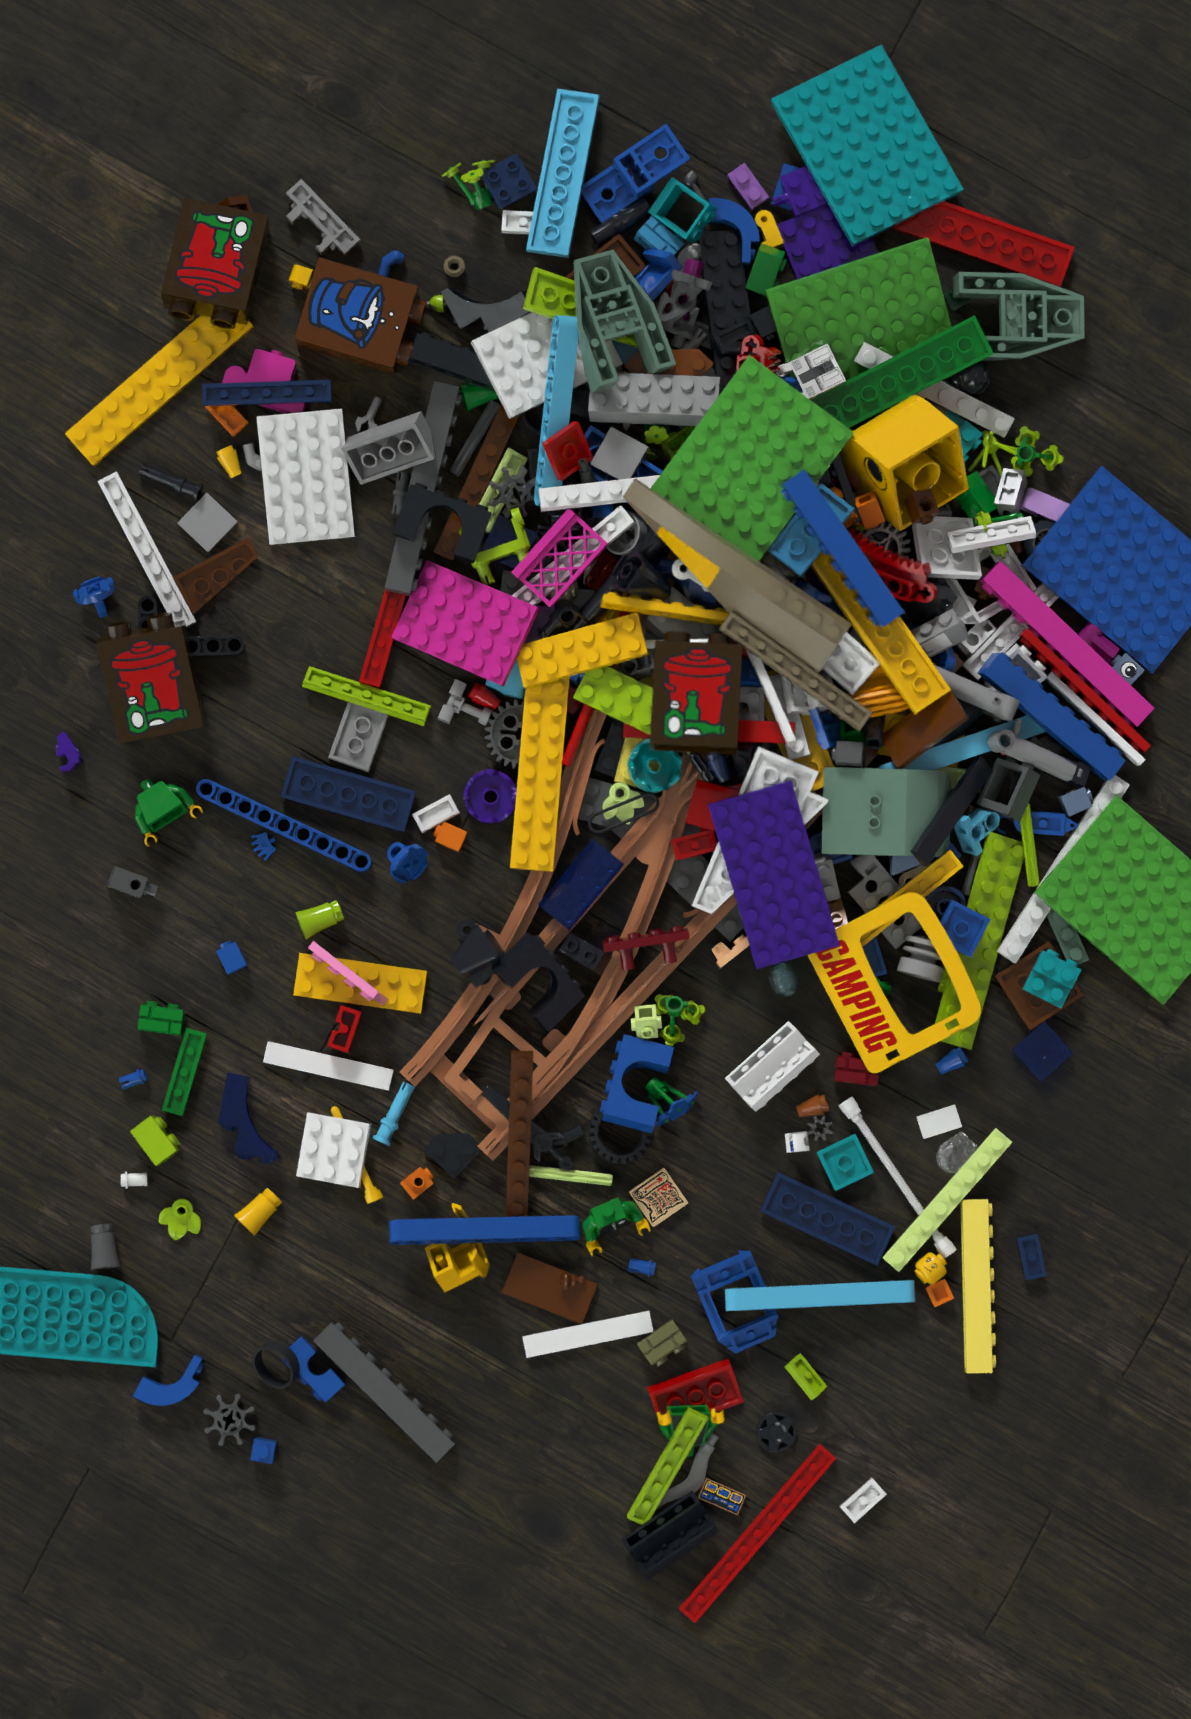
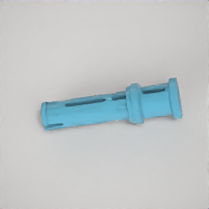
M402 1082L386 1117L381 1119L380 1122L382 1124L377 1134L373 1135V1139L390 1146L391 1143L389 1141L394 1131L399 1128V1124H397L415 1089L413 1085Z

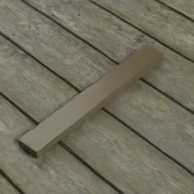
M734 612L729 614L719 628L722 633L742 645L751 654L858 731L863 728L872 715V712Z

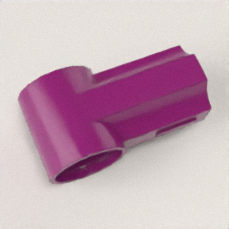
M1090 622L1078 634L1107 663L1120 650V648L1103 636V632Z

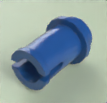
M138 1068L136 1072L119 1077L120 1083L129 1081L121 1085L122 1089L126 1090L138 1084L144 1085L148 1081V1077L144 1069L140 1070Z
M630 1258L628 1272L647 1274V1277L649 1275L654 1276L656 1263L652 1262V1260L643 1261Z

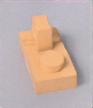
M742 934L733 942L735 946L732 950L723 942L718 943L711 949L717 959L716 964L719 968L723 967L749 946L747 937Z

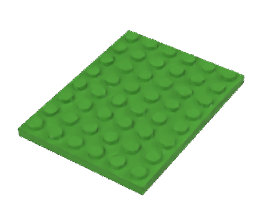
M927 237L765 290L785 363H789L828 344L846 381L868 370L865 366L854 361L863 342L894 357L951 327L930 241ZM793 371L788 374L789 377L797 379Z
M749 355L651 489L759 561L795 513L793 511L795 506L791 500L787 502L781 494V490H783L781 485L802 470L806 471L816 485L854 432Z
M1115 795L1034 891V894L1159 1003L1164 1005L1191 973V859L1120 797Z

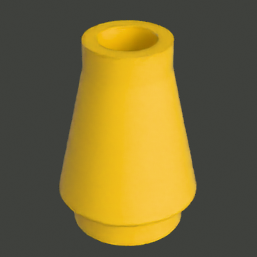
M232 445L216 452L218 461L230 478L242 474L236 449L234 450Z

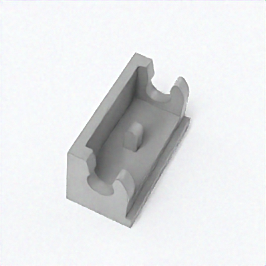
M1003 468L994 501V506H997L998 513L1003 516L1004 510L1009 511L1010 514L1020 513L1027 487L1024 470Z

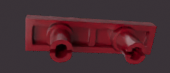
M683 926L670 927L671 931L662 932V929H654L645 935H641L640 932L629 933L628 937L620 939L618 935L606 937L607 941H602L604 952L618 951L620 953L622 970L635 968L632 953L634 948L656 944L662 945L665 964L677 962L675 943L690 939L688 928L683 929Z

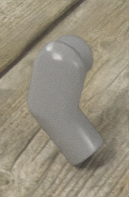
M253 443L244 444L243 449L246 463L252 468L262 471L261 456L255 453Z

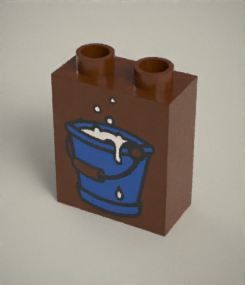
M319 257L294 339L297 347L395 375L398 364L409 366L407 359L413 341L406 340L410 323L417 326L421 325L427 301L418 299L419 292L416 285Z

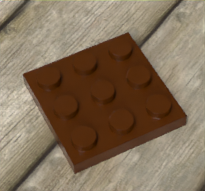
M1049 941L994 976L1028 1030L1033 1029L1084 996L1075 982L1060 1009L1022 990L1042 950L1047 952L1048 949L1055 951Z

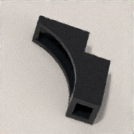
M456 287L446 288L441 291L444 297L443 303L450 309L453 315V322L460 329H469L483 321V328L489 333L532 313L523 309L527 291H521L507 300L494 304L473 300L460 292Z

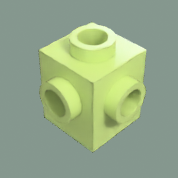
M656 1004L634 1006L635 1018H631L632 1031H636L637 1038H658V1029H662L661 1016H657Z

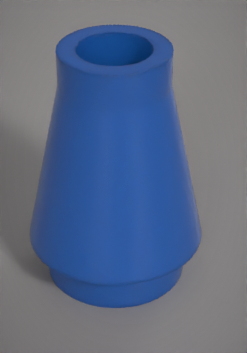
M958 1047L957 1049L953 1048L935 1065L942 1075L964 1067L965 1063L969 1062L962 1048Z

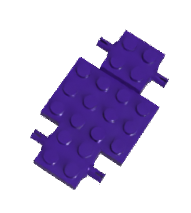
M807 166L780 176L783 195L772 198L775 207L787 202L792 209L794 218L777 224V227L784 241L783 248L796 279L878 253L872 237L852 247Z

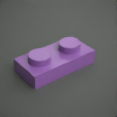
M745 163L727 175V178L751 211L769 199V196Z

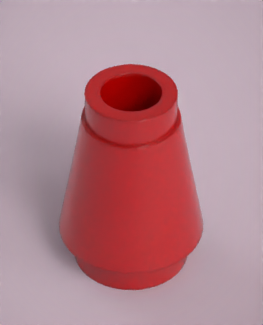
M477 682L468 694L472 702L493 711L501 702L483 683L479 684Z

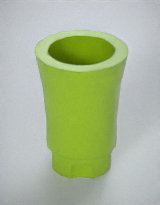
M337 900L295 912L306 940L316 933L344 920Z

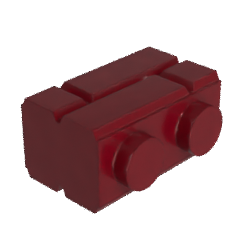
M842 1052L841 1056H836L833 1081L869 1086L878 1085L879 1073L869 1072L862 1058H854V1053Z

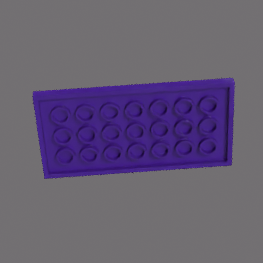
M792 780L709 803V810L756 969L840 946Z

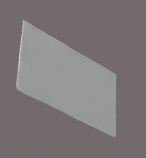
M955 1104L917 1116L923 1139L962 1127Z

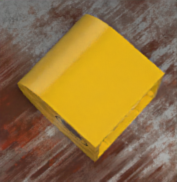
M917 395L908 397L855 429L853 435L839 452L846 475L857 493L861 496L873 491L884 519L892 523L898 531H902L912 525L904 500L911 493L931 489L939 508L968 490L959 427L928 401Z

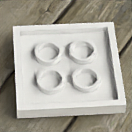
M935 516L933 522L921 525V523L912 525L917 561H922V564L930 563L931 573L928 574V577L976 580L982 577L978 549L952 553L947 539V532L974 527L972 518Z
M308 1112L296 1176L360 1188L371 1124Z

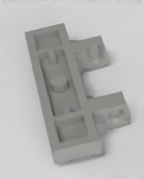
M302 179L286 192V196L293 202L290 206L293 210L286 215V219L292 225L293 221L300 219L301 216L304 219L308 217L322 232L321 236L324 238L320 245L315 246V249L321 255L329 248L332 250L338 248L346 255L360 242V239Z

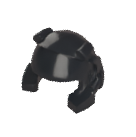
M979 361L950 376L951 386L974 398L980 397L986 392L991 383L989 373L991 369L988 362Z

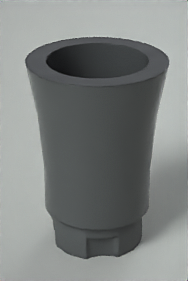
M112 1224L91 1226V1270L121 1267Z

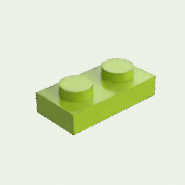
M801 1353L784 1366L811 1401L827 1387Z

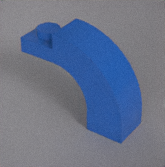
M709 198V203L715 206L717 210L713 220L708 224H725L735 230H739L742 244V264L750 266L751 260H755V247H751V245L759 246V232L753 217L744 207L733 201Z
M195 1354L183 1377L173 1384H161L144 1376L133 1397L145 1403L160 1406L174 1404L183 1400L200 1384L201 1381L194 1378V1375L199 1376L205 1365L201 1363L204 1358Z

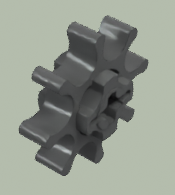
M520 466L519 473L516 476H510L506 467H503L501 470L505 475L504 481L499 484L493 481L489 482L492 489L499 490L498 496L490 499L489 502L493 507L499 503H504L505 509L502 511V514L505 518H509L510 510L517 507L520 508L521 514L526 517L528 513L525 511L524 506L526 502L534 501V495H531L530 491L535 486L536 477L530 481H525L524 476L527 470L524 466ZM512 486H514L516 489L517 498H515V496L513 495L514 492Z
M240 1393L235 1395V1401L232 1404H226L223 1401L222 1395L219 1394L216 1396L220 1403L219 1410L211 1411L208 1408L204 1410V1414H209L214 1418L213 1426L205 1428L204 1431L205 1433H209L214 1429L220 1431L221 1440L218 1443L220 1446L224 1445L225 1437L228 1435L235 1436L237 1444L241 1445L243 1440L239 1434L242 1428H248L251 1431L256 1429L255 1425H250L245 1420V1415L248 1412H253L255 1407L251 1406L246 1410L241 1409L238 1406V1400L241 1397ZM225 1408L229 1409L226 1412H222V1410ZM233 1410L232 1419L235 1422H232L226 1429L227 1420L224 1417H228Z

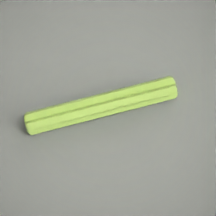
M529 1166V1177L608 1186L612 1185L613 1181L612 1174Z

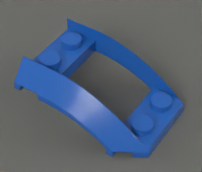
M738 1251V1255L701 1271L698 1268L691 1276L719 1343H722L734 1353L775 1337L777 1318H779L775 1309H763L764 1316L726 1332L709 1292L748 1275L754 1288L765 1287L751 1251Z

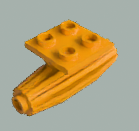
M880 665L853 695L847 694L872 712L870 718L901 712L910 708Z

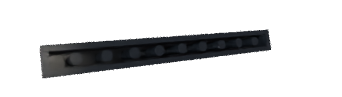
M428 333L416 334L407 362L495 392L473 349L464 346L461 348L453 346V343L448 340L442 339L439 341L433 339V336ZM573 388L570 418L608 431L613 423L590 422L588 413L590 390ZM542 403V404H540V405H538V406H536V407H539V408H542V409H543L544 403Z

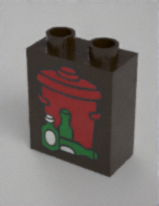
M184 198L161 291L164 308H169L168 314L170 316L186 321L193 320L194 314L211 317L210 323L222 329H234L236 323L247 325L270 231L268 215Z
M171 612L146 618L148 623L146 628L132 630L130 621L106 625L104 627L106 636H101L96 643L119 744L204 727L207 717L185 620L174 622Z
M680 631L665 632L664 641L655 640L650 751L737 755L742 645L734 644L731 638L721 633L709 634L708 643L690 642V633Z

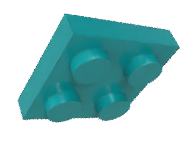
M856 1134L816 1152L834 1191L874 1173Z

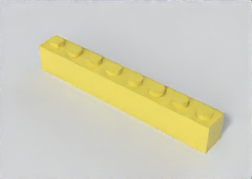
M962 1199L960 1210L965 1373H993L992 1368H996V1355H992V1346L996 1345L995 1333H992L991 1324H995V1312L991 1311V1303H994L995 1296L994 1290H990V1281H994V1269L990 1268V1260L993 1259V1247H989V1238H993V1227L989 1225V1216H992V1203H988V1199Z

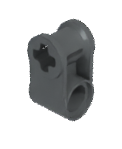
M655 648L648 649L649 655L621 662V672L637 681L652 676L654 673Z

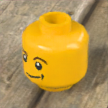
M929 1252L916 1262V1270L914 1272L924 1284L929 1283L933 1285L946 1275L945 1265L947 1262L940 1254L936 1256Z

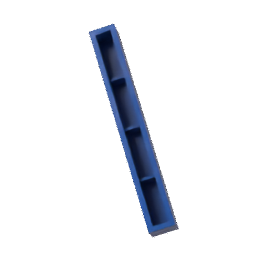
M800 471L781 485L783 489L781 494L787 502L791 500L795 506L793 511L800 520L802 518L808 525L806 529L812 537H817L820 542L818 546L823 554H829L833 560L831 562L832 567L837 573L841 572L845 577L843 582L850 591L854 590L857 594L856 601L863 609L866 607L870 615L868 617L875 627L878 625L882 628L903 614V609L806 471Z
M1003 652L992 653L977 673L1000 693L1019 700L1018 708L1082 763L1091 766V770L1102 780L1111 781L1126 761L1121 757L1122 753L1113 746L1109 747L1105 743L1106 739L1098 733L1094 734L1090 730L1091 727L1088 723L1075 718V713L1070 708L1061 706L1058 703L1059 699L1055 695L1047 694L1042 689L1043 685L1027 677L1028 673L1022 667L1013 665L1011 663L1012 659Z

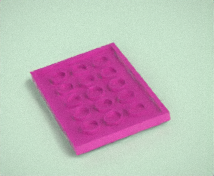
M426 560L418 578L416 591H412L391 638L504 687L539 612V608Z

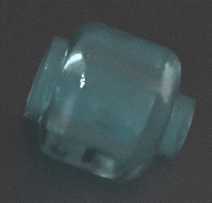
M785 963L774 966L768 976L774 992L778 995L784 994L785 996L794 994L800 980L793 966L786 965Z

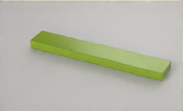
M309 666L302 684L304 688L421 726L425 725L431 705Z
M688 1407L627 1514L628 1519L643 1525L652 1518L705 1426L708 1416Z

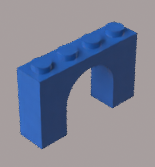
M625 1034L622 1041L618 1040L615 1053L619 1054L617 1061H612L610 1073H614L612 1081H607L605 1092L609 1093L607 1100H602L600 1112L603 1113V1121L652 1133L659 1107L630 1098L623 1089L622 1077L628 1071L635 1068H646L667 1074L674 1047Z

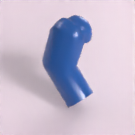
M393 250L384 256L378 275L388 277L392 265L403 263L404 254L398 250Z

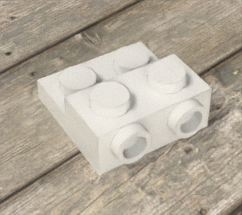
M1016 643L1005 653L1012 659L1011 663L1013 665L1022 667L1028 673L1026 676L1031 680L1035 679L1041 683L1047 678L1044 672L1046 667L1038 659L1034 662L1030 657L1032 653L1025 645L1020 647Z

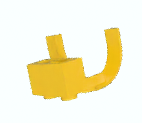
M451 1204L457 1218H468L460 1205ZM461 1243L453 1248H450L448 1244H432L425 1248L434 1278L444 1292L479 1275L483 1278L487 1276L489 1261L482 1243Z

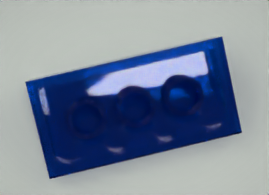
M592 838L538 905L570 931L624 864Z

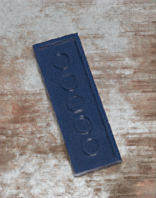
M292 756L281 798L405 833L416 791Z
M777 1172L760 1209V1212L877 1266L895 1226L779 1172Z

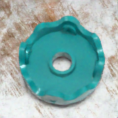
M650 738L636 745L628 757L627 768L631 780L636 786L646 792L656 793L664 791L674 785L682 775L681 756L677 752L650 751ZM649 761L657 762L658 770L656 772L649 769Z

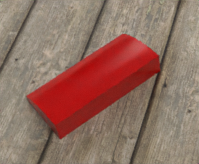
M697 779L685 823L716 831L708 804L736 796L740 790Z
M728 1358L647 1387L656 1415L657 1412H660V1415L666 1414V1406L707 1405L711 1414V1409H715V1412L744 1402Z

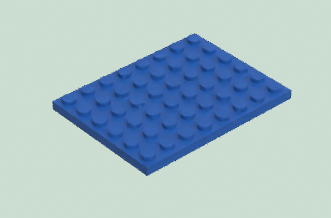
M1100 466L1021 566L1085 620L1098 627L1103 632V635L1152 674L1191 626V540L1108 470Z

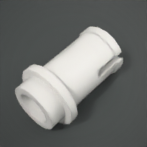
M126 1171L125 1174H121V1187L126 1189L129 1186H147L148 1184L147 1172L128 1174Z

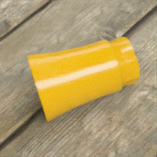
M266 1188L262 1194L260 1193L234 1216L256 1236L260 1228L277 1210L276 1207L282 1201L270 1189Z

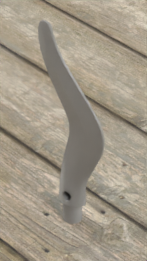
M712 1433L704 1445L699 1447L688 1477L683 1482L667 1490L657 1509L670 1501L682 1498L692 1490L696 1492L702 1487L709 1457L714 1451L715 1447L713 1446L719 1438L716 1434Z

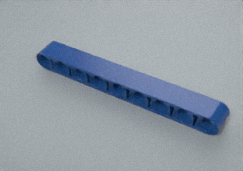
M204 779L197 784L196 790L198 795L217 806L358 872H366L371 868L372 860L370 856L359 849L211 780ZM205 784L212 786V792L209 795H203L201 792V788ZM224 793H230L232 796L229 804L221 803V796ZM244 802L251 804V810L248 813L240 811V805ZM268 811L271 815L270 820L265 823L261 822L259 819L261 812ZM283 820H287L290 823V828L285 832L279 830V823ZM302 829L308 830L310 834L309 838L305 841L298 838V833ZM321 838L329 841V846L325 850H321L317 846ZM341 847L348 849V856L344 859L337 857V850ZM361 856L368 859V864L364 868H359L356 865V860Z
M572 1215L399 1219L389 1221L390 1244L572 1241L580 1239L579 1216Z

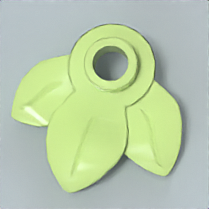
M615 783L609 790V797L603 802L602 810L640 794L636 791H631L625 783ZM618 789H621L623 791V795L621 797H618L616 795V791ZM643 798L603 813L605 819H610L616 815L622 822L634 816V808L644 807Z

